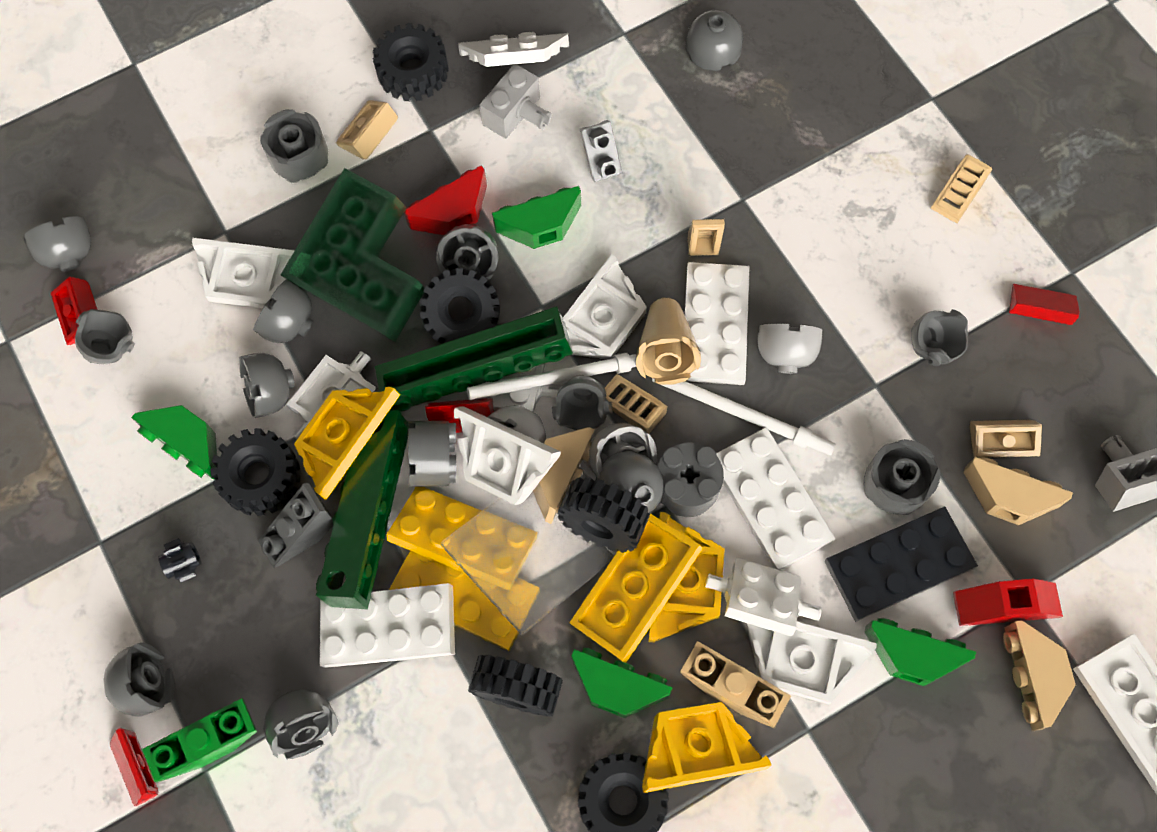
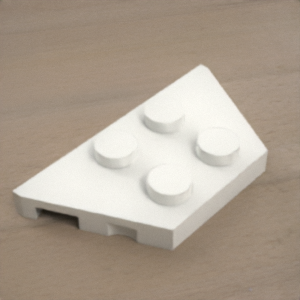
M525 32L519 34L518 38H507V35H494L490 37V40L458 43L460 56L469 55L470 60L479 62L487 67L544 62L551 58L550 56L560 52V47H568L569 40L568 33L536 36L534 32Z
M200 238L192 239V245L198 259L199 273L203 279L204 293L210 302L257 308L268 307L273 300L271 296L280 284L286 279L292 282L310 261L308 252Z
M612 254L563 317L573 351L572 355L612 359L647 312L645 303L640 295L635 293L632 282L628 276L624 275L618 265L616 256Z
M464 406L454 408V418H460L463 438H459L458 442L463 456L462 465L465 480L514 505L523 503L560 457L561 451Z
M797 622L792 636L746 623L758 676L784 692L830 704L836 698L846 683L855 675L877 647V643L801 622Z

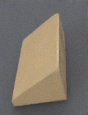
M368 100L339 137L336 144L355 156L366 160L395 124L398 116L387 102Z
M970 421L974 457L1040 456L1042 424L1037 421Z

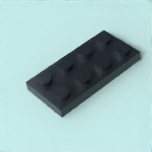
M942 507L830 556L824 561L855 622L978 567L946 507Z

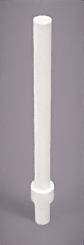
M622 353L614 355L613 359L467 387V394L469 400L568 381L577 375L593 376L616 371L617 374L629 372L631 368L636 367V354Z
M686 381L674 385H662L763 428L767 427L770 431L794 440L793 444L806 448V446H809L831 456L836 445L831 441L812 434V430L803 426H800V428L794 427Z

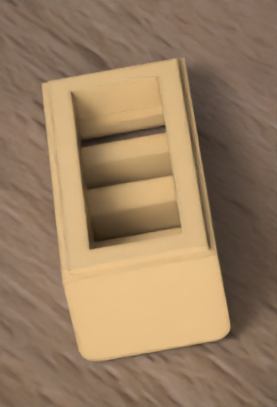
M966 154L931 209L958 223L987 180L992 168ZM958 178L961 179V180H963L964 182H966V183L972 185L973 188H971V187H969L968 185H966V184L960 182V181L958 180ZM951 189H953V190L959 192L960 194L966 196L967 198L965 199V198H963L962 196H960V195L954 193L953 191H951ZM947 198L961 207L957 209L945 202L944 199Z
M724 219L692 220L687 237L688 255L719 254L725 225Z
M618 374L605 387L607 401L612 402V411L629 424L640 427L648 434L667 413L668 406ZM618 386L623 388L615 399L609 397ZM628 393L631 394V399L624 406L621 405L620 402ZM637 401H640L642 404L635 412H632L630 409ZM648 407L652 411L643 419L640 415Z

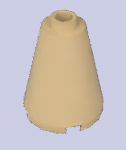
M661 298L650 306L636 353V367L644 378H646V375L654 378L657 384L674 385L691 378L690 373L696 368L698 371L701 353L680 304L671 298Z

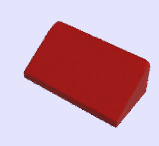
M69 276L51 292V297L66 344L73 345L75 344V334L79 327V324L76 323L78 317L84 311L98 309L89 282Z
M1019 284L1012 285L1009 313L1073 325L1079 318L1080 310L1076 295Z
M493 398L431 402L425 406V412L428 421L449 420V423H456V433H463L460 418H454V408L464 406L488 417L494 412Z
M123 728L115 730L110 741V747L134 806H139L158 796L159 791L135 732Z

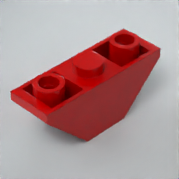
M482 165L474 170L464 172L460 178L452 183L440 186L433 194L423 200L414 201L404 210L410 229L444 235L455 226L463 224L473 225L478 222L487 187L485 169Z
M1034 578L998 581L953 592L959 626L1063 617L1057 586L1054 582Z

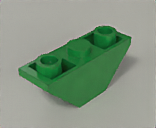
M579 186L562 188L551 195L533 197L527 202L515 206H504L498 211L492 212L495 231L533 249L564 239L581 208V190Z
M182 405L137 412L131 417L140 426L137 432L151 443L158 439L164 444L161 449L173 459L178 460L180 456L188 461L186 467L200 478L206 474L215 481L211 476V468L217 467L212 462L214 455L217 456L216 433L206 422Z
M878 618L877 621L872 620L866 625L864 631L870 642L877 643L875 651L890 676L921 686L937 680L975 659L976 651L966 649V644L961 641L945 639V642L931 638L932 634L928 631L912 628L911 631L898 628L897 622L885 618Z
M583 647L582 652L574 649L572 652V662L591 705L621 718H626L668 699L673 687L666 685L667 679L653 673H648L647 677L633 672L634 666L620 660H615V663L611 664L601 660V653Z
M241 698L143 748L142 751L154 782L158 783L202 768L224 757L241 746L257 732V729L244 699Z

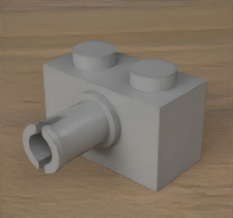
M513 64L480 104L483 126L507 139L523 118L543 130L545 128L543 123L548 125L552 114L536 105V102L540 99L539 78L517 64Z
M1120 435L1106 439L1102 443L1101 448L1107 453L1112 462L1106 464L1095 487L1111 510L1115 512L1157 498V448L1133 455L1122 441Z

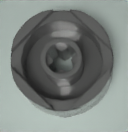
M287 109L274 114L266 121L264 125L265 130L260 137V141L273 170L288 182L296 183L314 176L327 166L328 148L320 126L311 114L304 112L305 114L296 113L293 109Z
M449 420L409 421V487L449 486V483H456V455H449V452H455L456 423H449Z
M905 439L888 443L877 452L866 469L864 476L865 495L885 512L899 515L911 514L930 498L939 485L940 469L939 467L937 468L933 459L934 455L926 446L913 440ZM899 474L904 476L903 480L899 478Z
M681 443L668 448L658 463V468L663 475L664 492L660 502L675 515L682 517L699 516L706 512L719 496L724 479L721 461L714 449L698 443ZM684 477H691L694 480L693 484H688L687 479Z

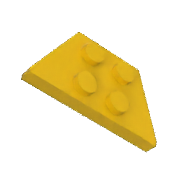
M385 387L383 392H371L368 388L356 389L354 391L332 390L295 441L294 445L298 454L303 458L305 470L315 483L316 487H314V490L323 499L327 500L400 396L394 388Z
M660 512L659 519L700 544L703 549L649 628L648 642H656L717 619L720 616L722 592L705 588L709 573L723 578L725 548L712 540L704 539L700 533L689 526L686 528L671 519L670 515L666 512Z
M723 702L663 711L654 717L642 789L643 793L751 773L766 770L772 764L766 755L761 757L748 741L751 736L742 726L735 722L732 713Z

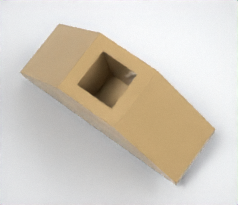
M590 427L552 437L544 442V444L561 451L560 457L533 489L545 521L552 524L571 482L581 477L583 470L579 466L582 460L589 461V449L594 429Z
M974 457L964 469V474L986 514L1016 525L1023 524L1061 507L1072 498L1073 492L1062 489L1063 487L1056 482L1034 479L1023 470H1010L1001 467L996 461L986 457Z
M1015 621L1004 627L1003 640L1006 650L1012 654L1014 661V682L1022 691L1024 699L1022 712L1026 722L1030 723L1032 731L1045 729L1053 725L1075 688L1076 683L1066 649L1024 621Z
M697 641L680 671L682 675L708 696L723 702L725 706L735 712L772 728H775L791 698V695Z

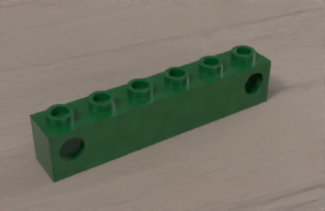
M556 306L375 366L379 392H383L385 387H392L400 394L390 410L402 412L410 409L412 406L425 402H434L443 396L455 392H465L467 387L477 386L486 382H495L502 377L517 372L529 371L541 364L560 361L564 357L572 355L573 351L566 324Z
M389 410L348 468L346 479L341 485V499L338 511L333 516V530L330 542L325 547V561L322 573L316 582V596L330 607L368 610L409 435V422L399 410Z

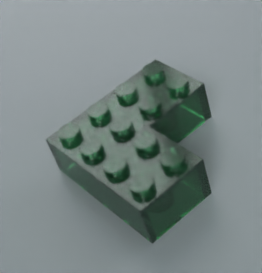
M346 168L342 171L280 274L283 278L301 287L305 292L393 342L397 340L422 298L425 289L416 278L378 258L379 253L406 210L405 205L396 195Z

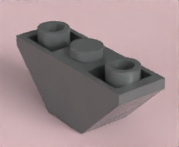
M305 483L260 537L258 542L273 568L318 543L333 526V518L309 483Z

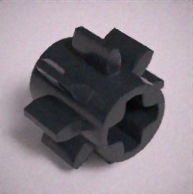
M179 538L164 544V554L159 555L158 560L165 576L168 579L175 576V579H179L180 582L195 577L196 573L194 570H196L197 566L201 565V558L195 545L192 542L185 544Z

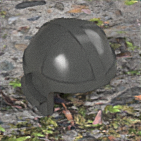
M90 309L87 312L84 311L76 320L79 327L75 334V345L83 358L90 363H115L122 358L124 353L127 351L130 353L135 345L132 341V330L126 319L119 313Z
M954 309L950 313L944 311L925 313L914 323L911 329V341L915 353L919 357L928 360V364L932 366L948 364L958 359L965 353L968 346L967 318L961 312Z
M577 375L559 388L556 406L552 407V414L559 426L568 427L573 430L587 427L596 429L606 421L608 414H612V402L607 401L606 390L601 383L591 377Z

